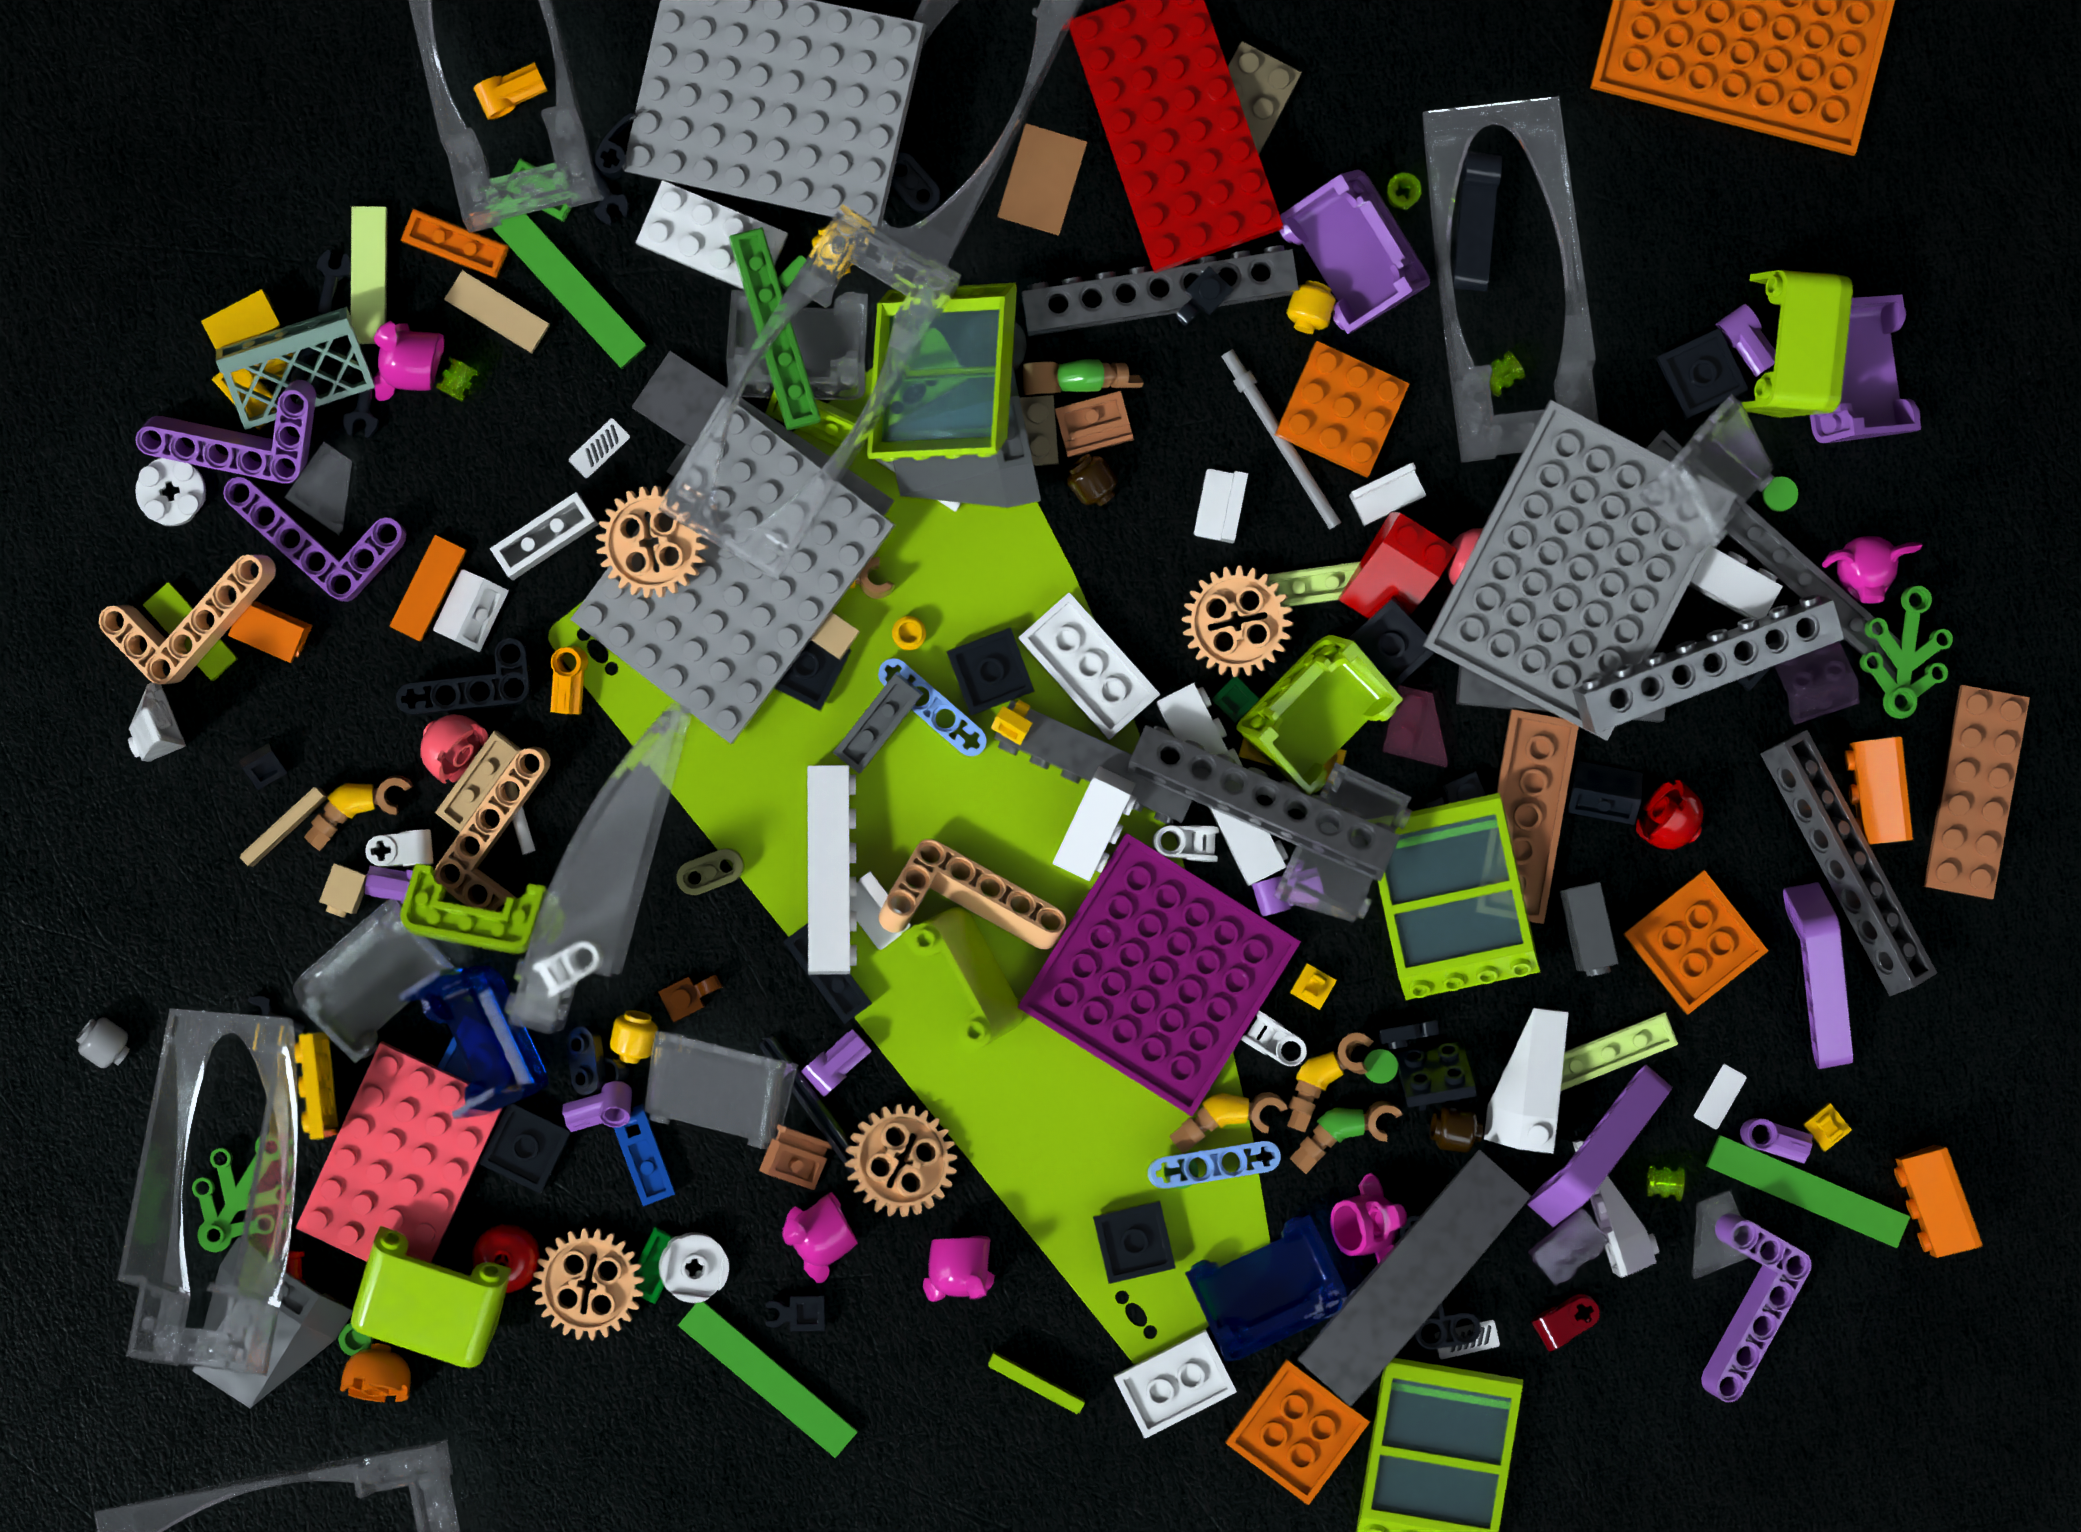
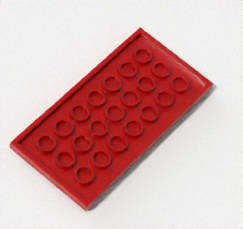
M1125 0L1067 21L1154 274L1284 229L1204 0Z

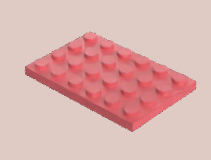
M383 1041L380 1042L296 1229L367 1262L379 1227L383 1226L398 1231L407 1238V1256L432 1263L507 1099Z

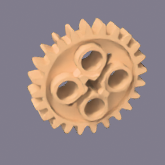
M658 486L653 487L651 495L646 487H640L639 497L633 491H627L628 502L616 498L615 503L618 510H605L611 518L610 522H599V525L606 529V534L596 536V539L605 542V546L599 548L597 553L607 554L608 557L601 563V566H612L613 570L608 578L615 579L620 576L621 580L618 587L624 589L631 584L632 595H637L641 588H643L644 598H651L654 589L658 597H665L666 587L672 593H678L677 582L684 586H689L690 582L686 575L688 573L691 575L700 574L694 567L695 562H706L703 557L698 555L699 550L709 549L708 545L700 543V538L706 536L708 531L698 530L697 528L704 521V518H693L691 516L697 508L695 505L683 507L687 497L680 496L674 501V490L668 489L664 496H662L661 487ZM646 512H649L651 515L650 528L645 518ZM666 512L673 518V526L667 532L663 531L659 525L660 517ZM634 518L639 522L640 531L636 537L632 538L626 532V525L630 519ZM651 536L659 539V544L654 545V547H647L646 540H650ZM669 547H675L679 553V560L673 566L669 565L665 560V553ZM636 553H641L646 560L644 569L639 572L632 566V558ZM655 557L660 567L658 573L654 570Z
M1242 566L1237 567L1235 575L1231 574L1228 567H1224L1222 578H1219L1215 572H1211V584L1200 580L1199 584L1203 591L1201 593L1196 591L1190 592L1192 597L1196 599L1195 604L1186 603L1184 607L1192 611L1191 616L1182 618V621L1191 623V628L1185 630L1183 635L1194 637L1188 648L1199 647L1201 650L1198 652L1196 659L1201 660L1208 657L1209 660L1206 666L1208 669L1213 668L1218 663L1219 674L1221 675L1225 674L1228 667H1231L1233 677H1238L1240 668H1244L1246 674L1252 676L1253 665H1256L1261 671H1265L1263 660L1268 659L1276 663L1277 660L1273 652L1275 650L1280 652L1286 651L1280 644L1281 639L1291 640V636L1284 632V627L1293 626L1294 622L1285 620L1284 615L1289 614L1293 610L1290 607H1282L1281 605L1288 596L1286 594L1278 596L1275 594L1280 587L1279 583L1267 586L1269 575L1264 574L1257 580V569L1252 568L1247 576H1244ZM1248 592H1256L1259 596V605L1252 611H1247L1242 605L1243 596ZM1216 599H1222L1226 605V612L1220 618H1213L1209 612L1210 604ZM1237 612L1241 617H1249L1263 612L1267 613V618L1242 623V630L1239 631L1234 626H1227L1213 631L1208 629V626L1211 624L1234 620V613ZM1256 625H1263L1267 631L1266 639L1260 644H1254L1249 636L1250 630ZM1224 632L1230 633L1234 640L1232 648L1226 652L1220 651L1216 645L1218 636Z
M898 1104L894 1107L893 1115H891L889 1109L883 1107L881 1109V1119L875 1113H871L868 1116L871 1126L861 1122L858 1127L863 1134L853 1133L850 1136L857 1146L846 1148V1152L854 1155V1159L847 1161L845 1166L855 1168V1172L847 1178L848 1180L859 1181L860 1184L854 1189L855 1193L863 1190L867 1193L863 1200L864 1204L872 1199L876 1201L874 1211L877 1212L886 1205L888 1216H892L896 1209L899 1208L901 1216L906 1217L909 1213V1207H911L913 1212L918 1215L922 1213L921 1203L928 1209L932 1208L934 1202L931 1196L941 1200L945 1195L940 1187L949 1188L952 1186V1183L945 1177L946 1175H953L957 1171L948 1166L949 1162L957 1159V1155L948 1154L947 1149L951 1148L955 1143L953 1141L944 1142L943 1137L949 1130L937 1131L938 1118L930 1123L926 1121L928 1116L927 1110L923 1111L919 1116H915V1106L912 1105L908 1108L906 1114H903L902 1107ZM893 1129L900 1134L901 1143L899 1146H893L886 1140L887 1130ZM913 1133L916 1135V1139L904 1158V1162L908 1165L898 1170L893 1186L888 1188L886 1184L898 1165V1160L894 1157L904 1152L909 1137ZM918 1145H924L931 1151L929 1162L921 1161L916 1153ZM873 1160H880L885 1164L886 1174L883 1177L876 1176L872 1172L871 1163ZM904 1175L915 1179L917 1185L915 1192H907L902 1187L901 1181Z
M587 1228L582 1229L581 1238H577L573 1230L569 1231L568 1243L561 1237L556 1238V1244L559 1249L546 1247L545 1251L550 1256L549 1260L539 1258L537 1261L544 1267V1271H537L533 1273V1276L541 1279L542 1284L532 1287V1290L542 1292L543 1296L535 1301V1304H546L548 1308L541 1316L546 1317L552 1314L555 1317L551 1324L552 1328L560 1323L564 1324L563 1335L568 1334L571 1329H576V1339H581L584 1331H588L590 1340H594L597 1330H600L606 1338L609 1336L610 1325L617 1331H620L622 1329L619 1321L620 1318L629 1322L633 1319L627 1311L628 1308L635 1310L640 1308V1305L633 1298L644 1295L643 1291L635 1287L636 1284L645 1281V1277L635 1276L634 1272L641 1268L642 1265L631 1263L630 1260L636 1254L635 1251L626 1254L623 1252L626 1245L625 1240L618 1245L613 1243L615 1237L613 1232L606 1239H602L600 1228L595 1231L593 1237H590ZM576 1254L583 1259L584 1267L580 1273H573L567 1268L566 1260L570 1255ZM591 1254H596L597 1260L592 1275V1282L597 1283V1287L590 1290L587 1313L582 1314L581 1305L586 1287L580 1284V1280L588 1277ZM611 1261L616 1264L618 1273L614 1279H606L601 1275L600 1266L602 1262ZM563 1289H572L576 1292L578 1301L575 1306L567 1307L562 1304L560 1294ZM597 1295H605L610 1299L611 1309L609 1312L600 1313L595 1309L594 1299Z

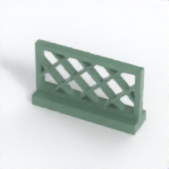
M347 307L216 349L217 366L220 373H223L245 430L276 420L277 409L270 410L272 406L277 408L278 401H276V398L282 386L287 388L291 383L286 378L293 366L310 373L307 382L310 384L315 375L333 383L328 393L316 394L315 407L375 388L374 380L352 326L351 316ZM348 335L351 348L347 356L329 349L333 339ZM326 342L324 346L319 345L320 343ZM310 347L321 352L314 367L296 360L302 349ZM354 353L357 361L351 359ZM325 355L343 362L336 377L319 370ZM278 358L288 363L282 377L264 370L268 360ZM350 365L362 371L365 381L350 384L341 380V377L346 367ZM246 369L255 373V376L249 388L235 383L231 372ZM260 376L278 384L271 398L253 391ZM337 385L340 386V387H343V388H340V389L335 390L336 387H337ZM239 392L245 394L243 401ZM299 396L295 404L304 405V401ZM250 397L268 404L263 414L249 418L245 406Z

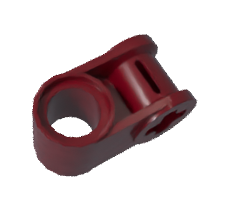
M1576 1294L1559 1305L1540 1313L1531 1320V1323L1548 1351H1553L1596 1324L1600 1311L1598 1305L1590 1296ZM1581 1303L1585 1307L1591 1305L1587 1310L1589 1316L1584 1319L1581 1315L1574 1316L1578 1313L1576 1306Z

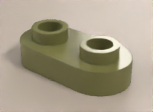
M721 849L683 864L677 873V884L684 893L689 895L705 893L736 881L743 873L744 861L735 850ZM725 859H729L733 863V869L730 872H725L721 868V863ZM693 871H697L701 875V881L698 884L691 883L689 879Z

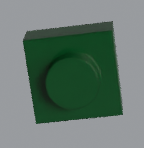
M1237 676L1233 677L1211 699L1234 724L1259 700Z

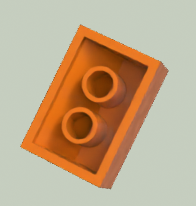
M1902 737L1850 743L1849 750H1845L1847 771H1852L1853 784L1848 786L1849 801L1851 805L1856 807L1857 818L1855 820L1868 844L1913 840Z
M1931 1145L1895 1158L1898 1167L1894 1168V1173L1900 1187L1905 1186L1910 1197L1909 1200H1906V1206L1913 1220L1918 1219L1922 1232L1918 1233V1239L1923 1251H1929L1931 1256L1938 1258L1983 1246L1947 1147Z

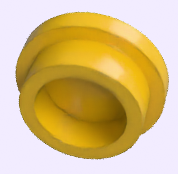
M905 616L894 624L892 637L895 644L901 649L915 650L924 643L926 628L918 618Z

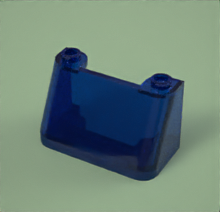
M1310 1215L1304 1218L1298 1216L1290 1219L1284 1224L1285 1228L1281 1232V1239L1220 1267L1217 1262L1202 1260L1195 1263L1190 1271L1185 1272L1225 1361L1231 1362L1244 1358L1334 1316L1347 1300L1348 1296L1344 1284Z

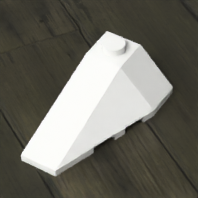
M153 682L147 684L129 727L132 737L128 738V743L135 757L140 756L142 761L149 762L186 745L162 686Z
M1533 1008L1517 1042V1046L1488 1103L1484 1140L1521 1150L1554 1153L1568 1011Z
M1582 1140L1572 1141L1575 1152L1583 1144ZM1606 1176L1590 1197V1201L1614 1274L1624 1277L1655 1264L1654 1254H1658L1659 1249L1654 1234H1647L1643 1224L1610 1178Z

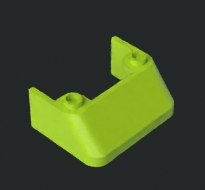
M1785 270L1750 274L1751 282L1766 284L1765 290L1769 301L1772 304L1781 305L1774 372L1765 373L1756 382L1754 388L1755 401L1736 403L1735 410L1779 418L1834 412L1840 403L1853 293V285L1850 278L1836 274Z

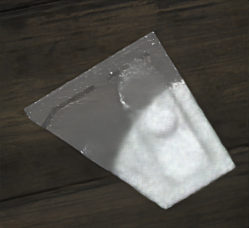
M323 442L284 498L340 535L343 529L352 461Z
M1730 1190L1696 1203V1231L1694 1232L1693 1241L1694 1257L1693 1267H1691L1693 1279L1749 1258L1720 1241L1715 1233L1716 1223L1721 1216L1727 1213H1734L1740 1216ZM1740 1226L1735 1230L1734 1237L1739 1234Z

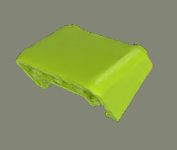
M1328 635L1317 641L1241 718L1236 729L1287 780L1297 786L1301 793L1310 796L1312 793L1319 791L1326 783L1327 770L1323 767L1325 763L1368 720L1386 721L1392 717L1397 710V705L1403 699L1354 641Z
M415 863L402 905L400 919L404 927L414 935L509 953H521L554 942L562 932L566 914L545 887L528 884L527 893L518 899L507 897L503 913L467 907L449 894L443 885L437 884L435 870L432 866Z
M961 907L949 908L901 933L909 949L919 957H929L943 951L975 1012L961 1020L957 1031L958 1038L967 1055L1007 1034L1020 1024L1023 1016V1011L1018 1008L1020 1003L973 917L967 910Z
M380 1226L373 1241L351 1317L352 1327L363 1335L461 1367L470 1368L479 1365L498 1326L511 1268L486 1262L477 1265L471 1276L407 1256V1238L398 1231Z

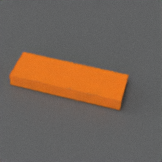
M413 209L401 241L496 279L510 248L508 245L416 209Z
M435 535L390 627L422 642L467 550Z

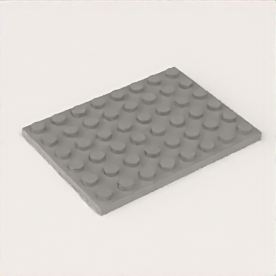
M660 0L635 111L637 117L633 120L626 151L627 165L624 171L881 228L927 25L916 21L815 0Z
M734 400L729 403L662 494L664 496L668 489L674 490V501L680 496L687 497L683 507L695 505L697 508L691 516L693 518H704V521L697 528L698 530L708 531L706 536L700 538V543L708 545L709 549L699 550L698 555L706 560L705 563L695 562L694 567L700 574L691 575L688 573L686 575L690 582L689 586H684L677 582L678 593H672L666 587L665 597H658L654 589L651 598H644L643 588H641L637 595H632L631 584L624 589L618 587L621 580L620 576L615 579H609L608 576L613 570L612 566H610L570 619L730 744L736 741L896 526L895 523ZM667 512L659 519V525L663 531L667 532L673 526V518ZM648 513L645 518L650 528L651 515ZM640 525L631 536L632 538L638 535L640 531ZM651 536L650 540H646L647 547H654V545L659 544L657 537ZM669 547L666 550L665 560L669 565L673 566L679 560V553L675 547ZM636 553L632 558V566L639 572L644 569L646 560L641 553ZM655 557L654 570L658 573L660 567Z
M1550 400L1423 646L1583 728L1572 690L1583 686L1582 682L1588 678L1595 676L1605 678L1613 675V670L1617 667L1627 664H1633V666L1645 662V657L1653 654L1735 495ZM1618 688L1611 692L1610 704H1614L1618 700ZM1614 727L1598 733L1589 732L1608 741Z

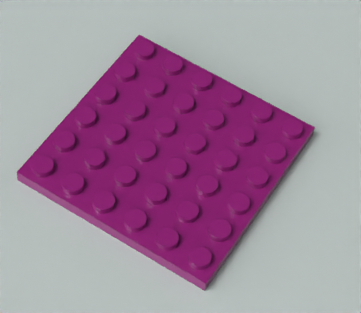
M1126 833L1021 1000L1018 1008L1188 1115L1193 1116L1301 941Z

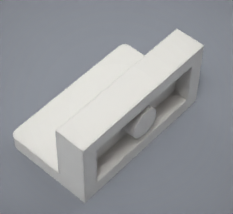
M1414 462L1351 492L1349 496L1364 526L1389 515L1390 512H1395L1426 497V493L1415 473L1416 467Z
M1213 469L1206 471L1194 530L1195 536L1234 543L1248 473L1235 471L1233 474Z
M462 569L433 630L480 652L509 590Z
M868 872L856 883V897H850V911H856L857 922L876 947L882 950L901 936L902 932L911 928L912 925L909 923L904 931L899 933H892L881 926L878 916L888 893L872 872Z

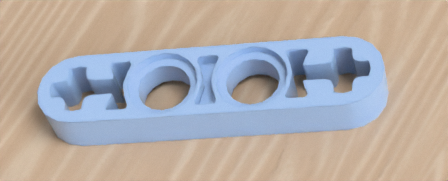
M895 658L888 659L881 664L878 676L884 687L888 683L885 680L888 676L885 669L888 666L895 668L899 665L902 668L900 674L905 679L909 680V677L912 675L916 679V681L912 682L915 687H924L929 691V701L923 706L914 705L911 710L958 751L971 757L977 756L984 751L987 739L982 729L907 664ZM942 709H949L955 714V723L950 728H941L936 723V715ZM964 720L968 725L962 729L969 735H973L975 732L978 733L980 736L977 741L980 746L977 749L970 747L966 750L963 747L965 740L959 734H957L955 740L949 734L956 731L961 721Z
M1261 1141L1155 1159L1150 1164L1148 1178L1158 1188H1172L1272 1171L1278 1166L1281 1154L1275 1144L1269 1141ZM1261 1147H1264L1265 1152H1271L1272 1159L1267 1160V1166L1264 1167L1262 1161L1249 1162L1251 1170H1247V1157L1244 1149H1248L1247 1156L1260 1154ZM1228 1152L1235 1153L1239 1158V1167L1234 1172L1226 1171L1222 1165V1158ZM1199 1157L1206 1163V1172L1201 1177H1194L1189 1171V1163L1193 1158ZM1177 1160H1182L1181 1172L1185 1178L1184 1181H1180L1181 1174L1169 1175L1166 1183H1164L1162 1177L1156 1176V1171L1162 1167L1161 1163H1164L1166 1168L1180 1167Z

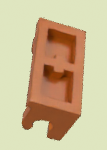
M254 600L233 623L228 636L292 663L295 656L299 657L308 634L312 629V625Z

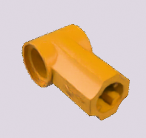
M532 63L506 76L498 75L488 78L474 86V91L487 119L492 120L513 111L515 105L546 92L547 88L536 64Z
M563 647L556 650L552 655L553 683L550 712L561 714L582 713L584 672L588 666V656L580 647ZM568 652L576 658L577 664L573 671L567 670L563 665V657Z

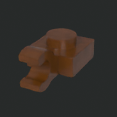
M713 975L696 985L691 976L658 992L672 1021L676 1022L704 1008L705 1005L701 997L721 988L722 985L717 975Z

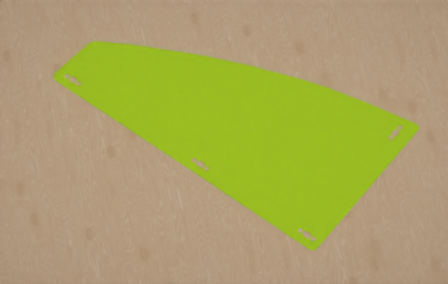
M926 327L920 329L894 350L893 372L962 368L947 340L936 328ZM873 368L828 404L869 422ZM969 379L939 380L938 385L935 387L928 386L926 381L892 383L889 427L966 383ZM920 383L926 385V395L920 402L913 405L904 403V394L911 386ZM899 401L904 404L905 410L902 414L896 415L892 412L891 406L894 402ZM799 429L793 431L796 435L894 500L885 517L895 523L896 526L872 557H880L879 569L871 571L868 574V579L875 585H883L890 581L895 584V588L885 598L875 599L867 596L862 591L860 584H855V588L848 589L833 609L832 613L859 630L860 633L849 648L852 652L821 712L774 689L733 744L727 742L608 648H606L609 656L606 663L596 662L587 650V643L590 640L596 639L590 635L587 641L579 640L577 632L581 627L570 620L582 602L551 627L548 640L555 651L563 647L577 646L586 652L588 666L584 672L585 688L718 850L732 849L741 855L744 861V870L740 878L788 937L808 923V766L847 765L833 752L884 688V685L880 682L878 672L881 664L891 658L899 659L907 664L985 733L987 742L982 753L973 757L966 756L911 710L862 773H857L849 766V775L856 774V795H849V808H856V829H849V843H856V863H849V877H856L857 883L868 872H872L889 894L917 845L923 840L933 839L1062 911L1066 918V925L1056 942L1057 944L1101 874L1094 871L1090 881L1052 864L1090 782L1081 779L1079 784L1060 776L1062 769L1050 764L1048 770L1029 762L1031 755L1019 750L1015 756L998 748L1000 741L994 739L996 731L991 729V726L1002 706L1008 708L1010 701L971 716L946 652L1011 627L1035 691L1012 701L1018 702L1020 699L1030 705V709L1129 754H1133L1140 739L1134 719L1108 740L1018 639L1019 636L1069 592L1094 619L1076 576L1038 502L1011 508L961 503L958 510L954 512L938 500L900 496L895 472L875 459H868V435L862 451L857 456ZM902 617H916L922 621L926 628L925 641L915 650L901 649L893 640V626ZM566 653L563 661L573 671L577 664L576 658L573 654ZM615 662L618 665V672L615 675H608L605 672L607 663ZM899 665L895 668L888 666L885 669L888 674L885 680L889 682L896 672L900 674L902 668ZM911 675L908 681L912 683L916 679ZM919 686L917 688L924 694L915 705L923 706L929 701L930 694L926 688ZM942 709L937 713L935 720L939 727L947 729L953 726L956 717L953 711ZM962 720L958 729L949 734V736L955 740L957 734H959L965 740L963 747L966 750L970 747L979 748L980 744L977 739L980 735L976 732L973 735L966 733L962 728L968 724ZM1143 807L1141 812L1132 809L1129 816L1122 813L1118 824L1123 826L1115 845L1108 842L1104 850L1105 853L1109 854L1106 864L1126 833L1153 849L1152 839L1154 834L1159 829L1170 825L1154 819L1156 812ZM1165 832L1161 836V845L1164 849L1173 851L1177 847V841L1173 833ZM1168 858L1185 869L1181 858ZM726 859V861H727V862L731 865V867L733 868V863H732V861L729 860V859ZM929 888L910 921L912 927L952 907H961L967 910L973 917L1020 1003L1056 944L1049 949L1036 948ZM857 922V931L850 932V945H857V966H850V974L872 1004L854 1018L932 1115L939 1119L940 1125L944 1129L949 1130L948 1135L1134 1365L1206 1329L1265 1273L1270 1265L1272 1252L1259 1173L1196 1183L1183 1189L1175 1187L1158 1188L1148 1178V1168L1155 1159L1182 1154L1169 1136L1182 1126L1181 1124L1188 1118L1195 1119L1198 1116L1196 1112L1203 1107L1202 1102L1219 1093L1243 1097L1233 1052L1193 1116L1188 1115L1024 1011L1022 1020L1015 1029L967 1055L958 1038L957 1031L961 1020L975 1012L943 951L933 956L919 957L909 949L902 935L884 949L879 950ZM1247 1120L1246 1124H1227L1223 1128L1218 1126L1212 1132L1208 1129L1204 1132L1205 1137L1184 1154L1254 1143L1249 1120ZM1244 1149L1247 1157V1170H1251L1249 1162L1257 1161L1256 1155L1247 1156L1248 1149ZM1233 1152L1226 1153L1222 1158L1223 1168L1228 1172L1237 1170L1239 1167L1238 1156ZM1199 1157L1193 1158L1198 1166V1177H1201L1206 1172V1163ZM1161 1163L1162 1167L1156 1171V1176L1162 1177L1164 1183H1166L1167 1180L1164 1176L1165 1164ZM1160 1200L1176 1268L1109 1284L1093 1216ZM1126 1291L1129 1295L1128 1302L1119 1304L1115 1299L1117 1292ZM1135 1303L1144 1310L1147 1316L1145 1326H1136L1128 1319L1125 1312L1127 1304ZM1152 1325L1157 1329L1155 1338L1148 1339L1144 1336L1143 1331L1146 1326Z

